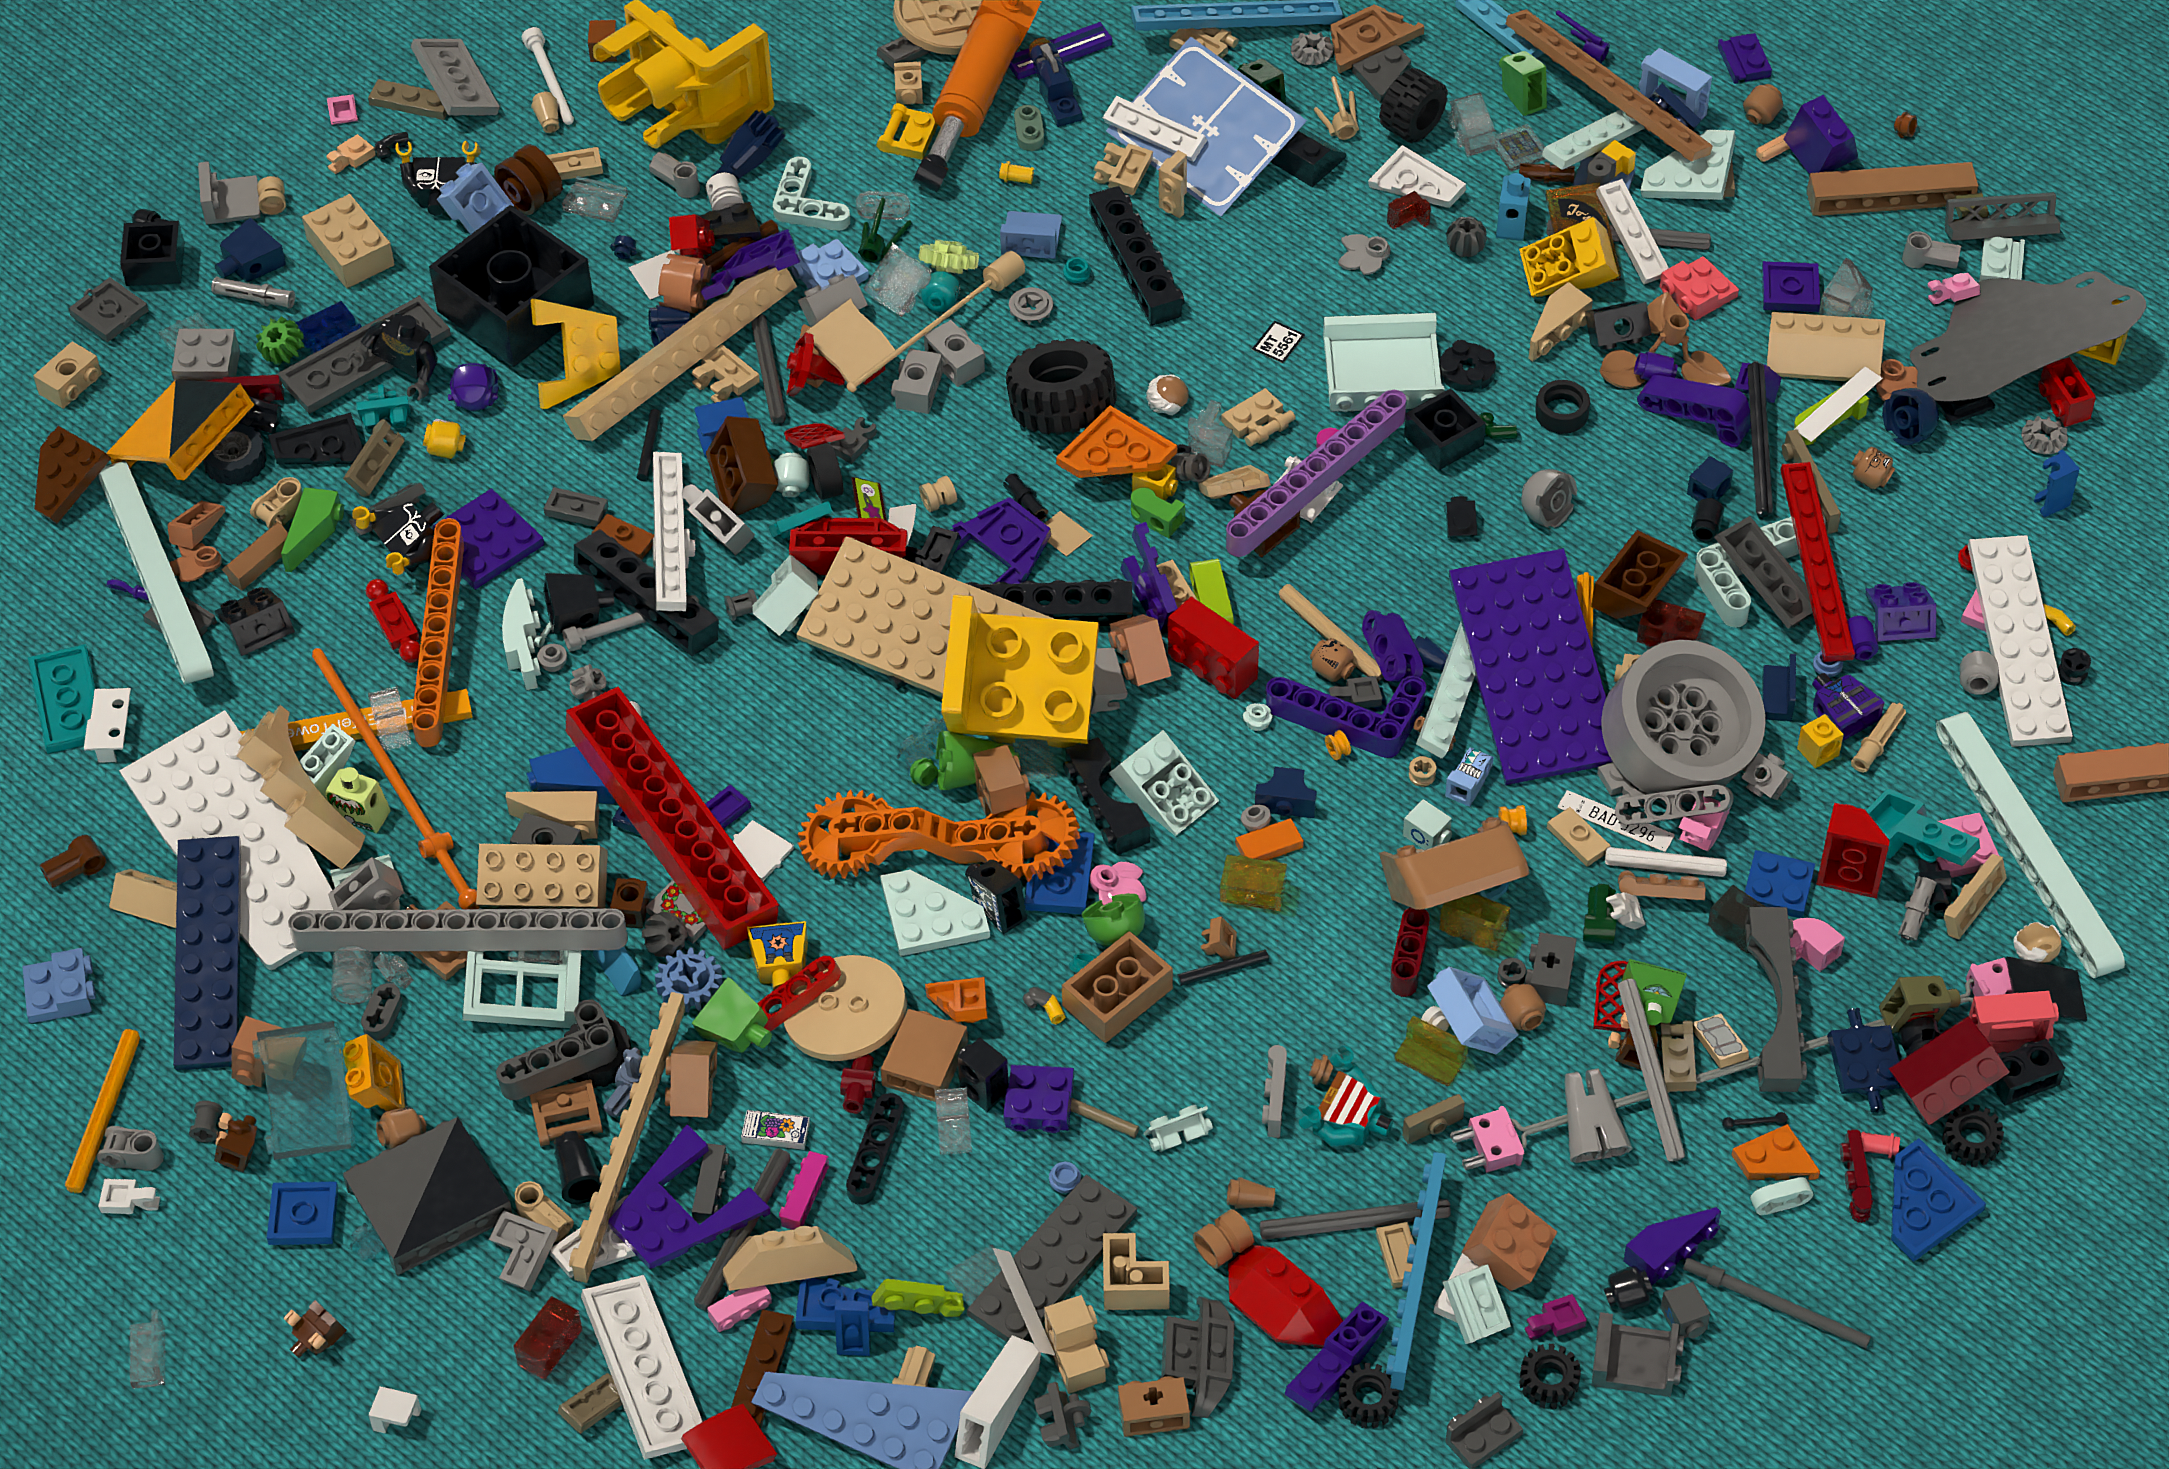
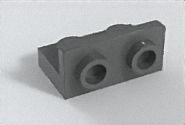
M1499 1392L1490 1397H1482L1476 1402L1472 1410L1465 1415H1456L1447 1425L1446 1444L1469 1469H1475L1523 1434V1428L1502 1406L1503 1396Z

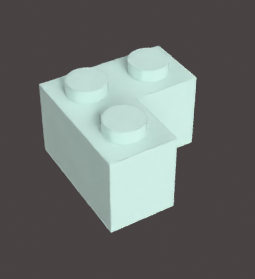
M789 555L771 575L772 584L752 605L753 614L779 636L785 629L790 631L799 620L797 616L804 609H810L818 594L817 576L792 555Z

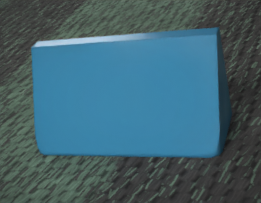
M625 947L617 950L593 951V956L621 996L641 988L639 968Z

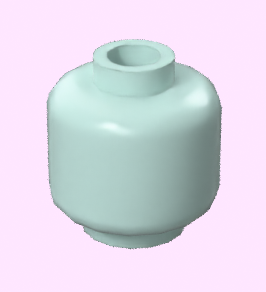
M785 453L773 462V471L778 478L776 490L781 492L783 496L797 497L800 492L808 488L809 464L801 455Z

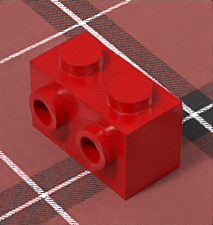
M696 214L669 217L672 251L683 256L704 259L703 255L712 254L711 247L715 245L713 230H710L708 220Z
M2070 357L2044 366L2038 388L2040 394L2046 397L2050 403L2053 414L2059 417L2065 427L2090 420L2096 396Z

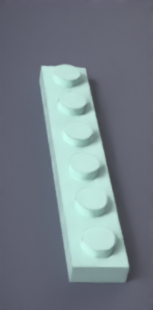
M1620 109L1544 147L1542 156L1563 170L1603 150L1613 140L1619 142L1644 129V126L1627 116Z
M1461 622L1416 745L1441 759L1448 752L1475 676Z

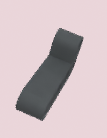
M594 1000L580 1002L574 1010L578 1027L577 1032L502 1062L496 1071L502 1095L509 1100H519L613 1061L617 1056L618 1050L613 1030L601 1005Z

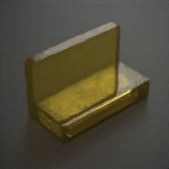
M1412 1016L1407 1024L1406 1039L1396 1052L1395 1061L1445 1086H1450L1467 1060L1468 1046L1462 1045L1456 1036Z

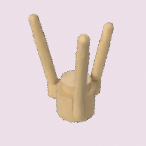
M1333 76L1331 81L1340 112L1334 115L1332 123L1318 107L1314 108V112L1328 128L1330 136L1336 135L1338 139L1346 140L1353 137L1359 130L1356 121L1354 92H1349L1350 114H1348L1345 110L1337 79Z

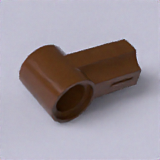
M82 835L75 838L69 844L67 851L43 862L39 866L50 887L54 888L81 873L84 875L96 874L105 866L106 858L91 836Z

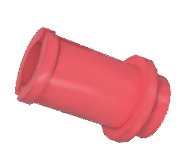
M1861 1133L1864 1152L1885 1154L1891 1159L1892 1155L1895 1156L1899 1153L1900 1137L1894 1136V1133H1891V1136Z

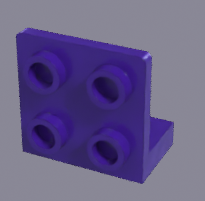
M1906 582L1903 586L1894 587L1888 584H1877L1874 588L1866 589V596L1875 608V635L1877 641L1936 637L1937 604L1923 585L1917 582Z

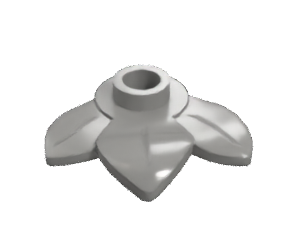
M1355 234L1342 237L1341 242L1348 252L1339 259L1338 265L1347 270L1360 268L1363 275L1373 274L1381 268L1382 261L1389 257L1390 246L1384 238L1379 236L1368 238L1363 234Z

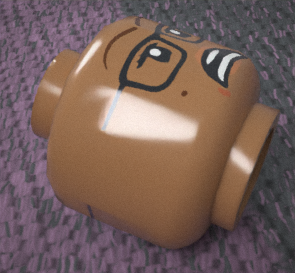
M1869 447L1865 453L1859 450L1850 464L1855 467L1853 478L1871 489H1877L1879 486L1884 488L1896 469L1892 466L1893 458L1875 447Z

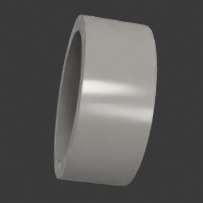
M1692 640L1668 641L1644 652L1611 688L1603 706L1601 719L1604 743L1613 763L1628 781L1647 794L1708 785L1726 786L1755 757L1763 741L1766 724L1762 697L1752 677L1743 666L1726 652L1712 645ZM1658 698L1663 700L1665 705L1661 704ZM1686 700L1690 701L1694 707L1690 706ZM1646 722H1649L1653 726V729L1650 728L1646 724ZM1674 723L1678 724L1682 730L1676 728ZM1703 725H1705L1706 727H1708V729L1710 730V732H1708L1707 730H1705L1704 727H1703ZM1662 746L1668 749L1670 754L1666 753ZM1690 748L1694 749L1697 752L1698 756L1695 755ZM1691 794L1685 795L1681 802L1696 801L1695 797Z

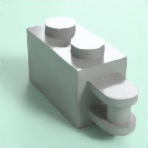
M692 484L683 488L682 497L690 505L687 510L735 556L755 536L751 529L708 489L702 492Z

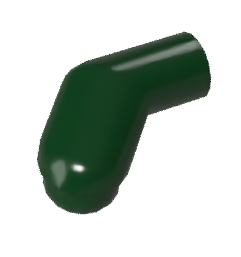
M1489 412L1479 415L1486 423L1485 434L1491 439H1517L1516 425H1498L1493 422L1494 416Z

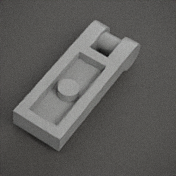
M1274 1045L1268 1051L1267 1071L1272 1078H1266L1264 1097H1270V1104L1263 1105L1262 1124H1268L1267 1137L1280 1138L1287 1061V1051L1280 1045Z

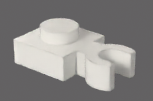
M1623 892L1606 898V901L1614 909V912L1610 913L1611 917L1617 919L1623 926L1637 929L1645 925L1637 896Z

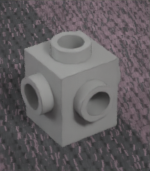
M1770 752L1768 756L1758 753L1743 769L1745 773L1742 778L1748 782L1746 788L1759 797L1766 794L1770 798L1778 800L1794 775L1782 767L1785 763L1782 759Z

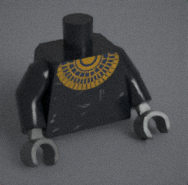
M395 314L391 320L385 318L373 323L362 338V345L356 347L349 354L348 360L350 361L355 354L359 355L361 362L357 367H360L368 360V350L371 349L372 354L413 378L418 379L417 383L408 387L407 395L409 397L414 395L416 389L419 391L417 401L426 397L429 393L426 382L431 380L438 361L437 354L431 344L430 332L418 325L416 319L411 315L402 316L401 314Z

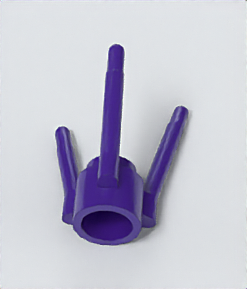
M1557 10L1556 15L1576 29H1572L1571 34L1585 42L1583 51L1599 63H1602L1608 55L1610 44L1602 41V38L1592 34L1569 16Z

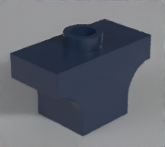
M1275 766L1273 777L1268 782L1256 784L1255 805H1264L1270 810V813L1280 816L1315 818L1317 791L1311 790L1305 785V770Z

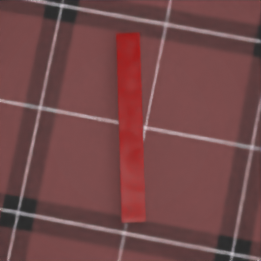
M1811 463L1782 464L1781 475L1824 662L1853 660L1855 655Z

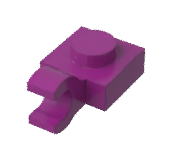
M1573 1294L1544 1303L1542 1306L1543 1314L1527 1318L1526 1321L1529 1326L1525 1327L1524 1330L1530 1340L1543 1336L1551 1329L1554 1335L1558 1337L1584 1328L1587 1319Z

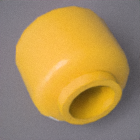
M435 419L432 425L427 424L422 446L427 447V452L430 455L452 459L457 451H463L466 435L461 434V426L458 423Z

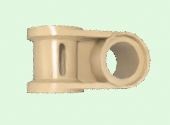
M286 477L279 480L275 486L253 502L250 509L251 516L264 521L268 529L277 522L284 527L295 516L303 493L299 480L294 477Z

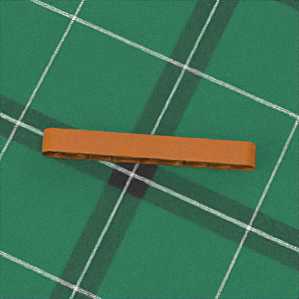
M450 518L439 521L434 530L411 719L415 740L422 747H433L441 741L464 553L461 525L455 519Z

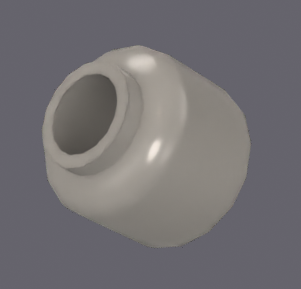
M1974 651L1963 657L1960 663V684L1963 689L1975 695H1984L1996 688L1999 681L1998 662L1993 655L1984 651Z

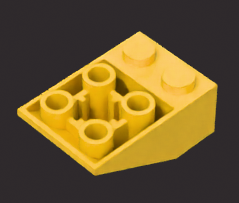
M1595 217L1519 249L1530 293L1533 298L1551 295L1568 282L1580 290L1595 287L1619 277L1607 229Z

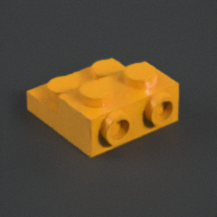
M368 1034L346 1042L343 1049L344 1063L348 1071L345 1076V1082L347 1083V1092L351 1099L356 1100L366 1109L376 1105L385 1111L404 1108L401 1061Z

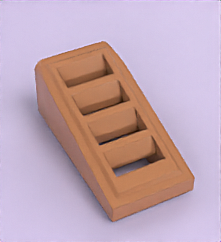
M201 500L168 523L170 543L190 549L194 548L226 512L225 507Z

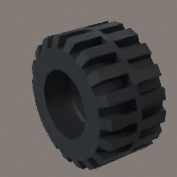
M1411 68L1405 71L1390 86L1383 99L1379 113L1380 124L1408 143L1419 142L1434 129L1445 110L1448 99L1446 86L1420 69Z

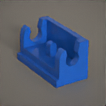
M2063 449L2058 451L2057 455L2046 459L2042 466V469H2048L2052 466L2048 477L2047 489L2037 493L2034 499L2035 503L2046 499L2044 506L2040 509V513L2044 518L2071 505L2080 468Z

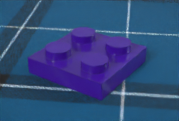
M1763 261V310L1819 312L1820 287L1818 263Z

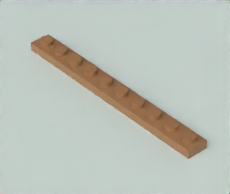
M1527 9L1507 16L1505 24L1514 30L1517 35L1522 36L1533 44L1536 49L1541 50L1554 62L1559 63L1570 74L1578 77L1589 88L1597 91L1608 102L1616 105L1627 116L1635 119L1646 130L1662 139L1665 144L1680 152L1684 158L1694 161L1711 154L1713 145Z

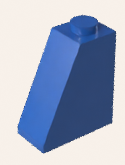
M576 746L529 759L531 772H527L526 776L531 790L536 789L537 792L597 791L599 803H617Z

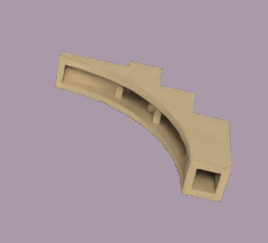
M280 705L274 713L268 711L253 731L248 728L237 742L241 746L236 756L262 775L261 778L264 779L260 791L286 810L285 813L288 814L284 827L343 870L361 850L365 835L349 823L325 799L303 770L289 738L288 719L290 712Z

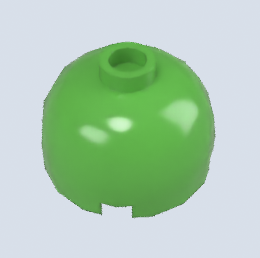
M1119 894L1111 896L1113 902L1103 905L1102 900L1088 906L1082 912V917L1089 936L1098 944L1108 947L1129 931L1138 937L1144 928L1145 913L1143 904L1137 894Z

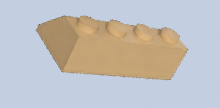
M1772 312L1767 366L1780 377L1848 382L1864 367H1867L1881 377L1885 320Z

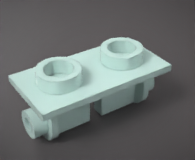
M1192 1105L1180 1110L1179 1117L1169 1120L1166 1115L1149 1122L1151 1127L1144 1132V1136L1153 1135V1138L1149 1140L1152 1150L1163 1152L1180 1145L1182 1142L1178 1132L1183 1131L1187 1142L1208 1135V1131L1212 1130L1213 1126L1210 1119H1204L1202 1115L1207 1111L1208 1107L1205 1106L1198 1109L1197 1105Z

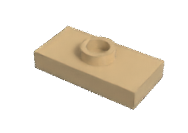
M1571 807L1547 822V829L1586 867L1606 855L1607 848L1611 847Z

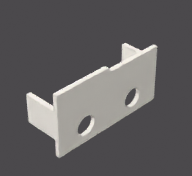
M131 688L95 689L91 719L87 721L84 750H95L99 763L117 762L114 750H122L124 747ZM113 705H123L121 708L113 707ZM114 729L120 731V734L116 737L109 736V732Z

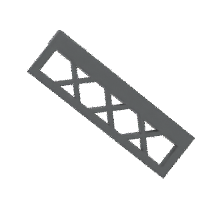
M2050 192L1947 199L1945 232L1951 240L2060 233L2061 223L2055 217L2056 194ZM2048 201L2047 213L2035 214L2031 210L2038 202ZM2012 203H2020L2024 207L2013 216H2009L2004 212ZM1985 205H1993L1997 209L1989 217L1982 218L1978 214ZM1954 207H1966L1970 210L1962 219L1953 220Z

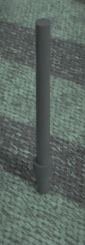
M1687 1258L1683 1270L1706 1279L1707 1284L1717 1288L1723 1286L1863 1348H1867L1871 1336L1725 1274L1726 1270L1715 1265L1709 1267L1691 1258Z

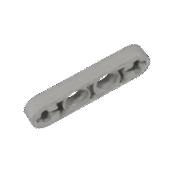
M1708 785L1623 798L1616 804L1615 815L1619 822L1623 824L1638 825L1680 819L1683 816L1694 817L1722 813L1731 808L1734 797L1731 790L1723 785ZM1717 790L1719 794L1725 795V800L1720 802V807H1718L1717 803H1704L1703 797L1716 796ZM1687 794L1693 795L1696 799L1695 808L1689 812L1685 811L1681 806V800ZM1658 798L1663 799L1667 804L1665 813L1660 816L1655 815L1652 811V804ZM1628 803H1630L1631 807H1644L1645 813H1633L1632 819H1630L1629 816L1623 814V810L1628 809Z

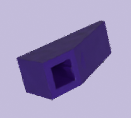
M1715 1207L1648 1225L1626 1244L1623 1262L1628 1266H1637L1640 1271L1645 1269L1651 1286L1661 1278L1663 1280L1667 1279L1675 1270L1677 1263L1682 1259L1687 1260V1258H1691L1703 1240L1709 1241L1717 1234L1720 1229L1721 1211Z

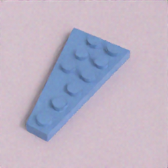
M765 1372L751 1403L896 1469H941L958 1432L960 1412L974 1391Z

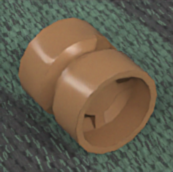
M1230 1209L1215 1219V1225L1209 1223L1193 1234V1241L1206 1263L1212 1268L1217 1269L1232 1258V1252L1241 1253L1253 1245L1254 1237L1245 1219L1237 1211Z

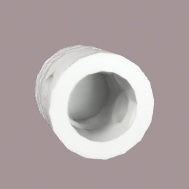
M719 173L707 181L706 191L712 210L717 211L732 207L738 203H744L738 181L734 175Z

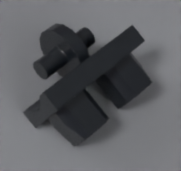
M249 396L254 406L238 423L268 433H275L281 419V406Z

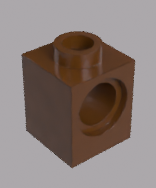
M617 878L610 909H618L624 914L626 927L641 929L644 927L647 914L646 906L650 900L647 881H641L636 878Z

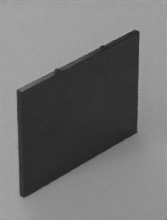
M2009 956L2006 957L2012 994L2049 991L2052 1003H2056L2058 1006L2060 1017L2087 1021L2078 970Z

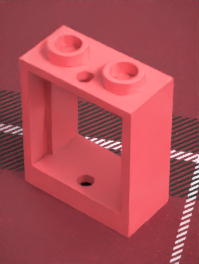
M2038 991L1975 996L1969 1017L1998 1054L2017 1050L2030 1041L2038 1042L2047 1039L2049 1042V1039L2053 1038L2054 1022L2058 1021L2059 1012L2057 1004L2052 1003L2050 992Z

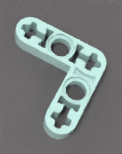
M805 157L790 159L785 167L773 201V215L775 219L784 223L836 231L846 229L850 225L849 208L841 203L804 198L811 179V163ZM800 169L798 173L799 177L795 176V172H797ZM791 186L799 188L796 192H787L785 189ZM808 210H816L818 211V214L814 216H808L805 214V212Z

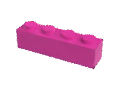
M809 1151L807 1157L802 1159L801 1171L795 1175L794 1187L788 1191L787 1203L785 1207H781L779 1212L782 1227L794 1230L797 1227L804 1226L828 1171V1156Z

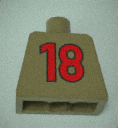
M1940 976L1899 977L1879 1005V1010L1885 1026L1890 1025L1893 1034L1898 1033L1905 1023L1916 1018L1931 1017L1936 1019L1938 1023L1948 1008L1959 1007L1961 998L1957 989L1946 988L1944 980Z

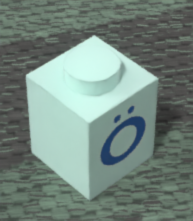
M1423 799L1404 818L1403 836L1424 850L1448 843L1452 837V818Z

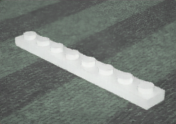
M653 452L656 610L686 611L682 453Z

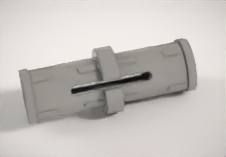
M1917 877L1910 901H1907L1904 907L1907 910L1898 931L1899 936L1917 941L1925 916L1929 915L1930 909L1928 906L1937 882L1925 877Z

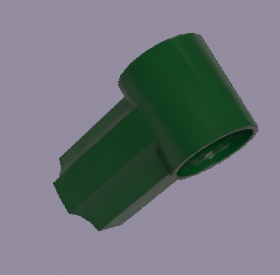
M1598 883L1589 889L1588 912L1585 914L1583 941L1614 944L1616 919L1611 917L1610 913L1614 912V909L1606 901V898L1616 894V890L1612 889L1609 884Z

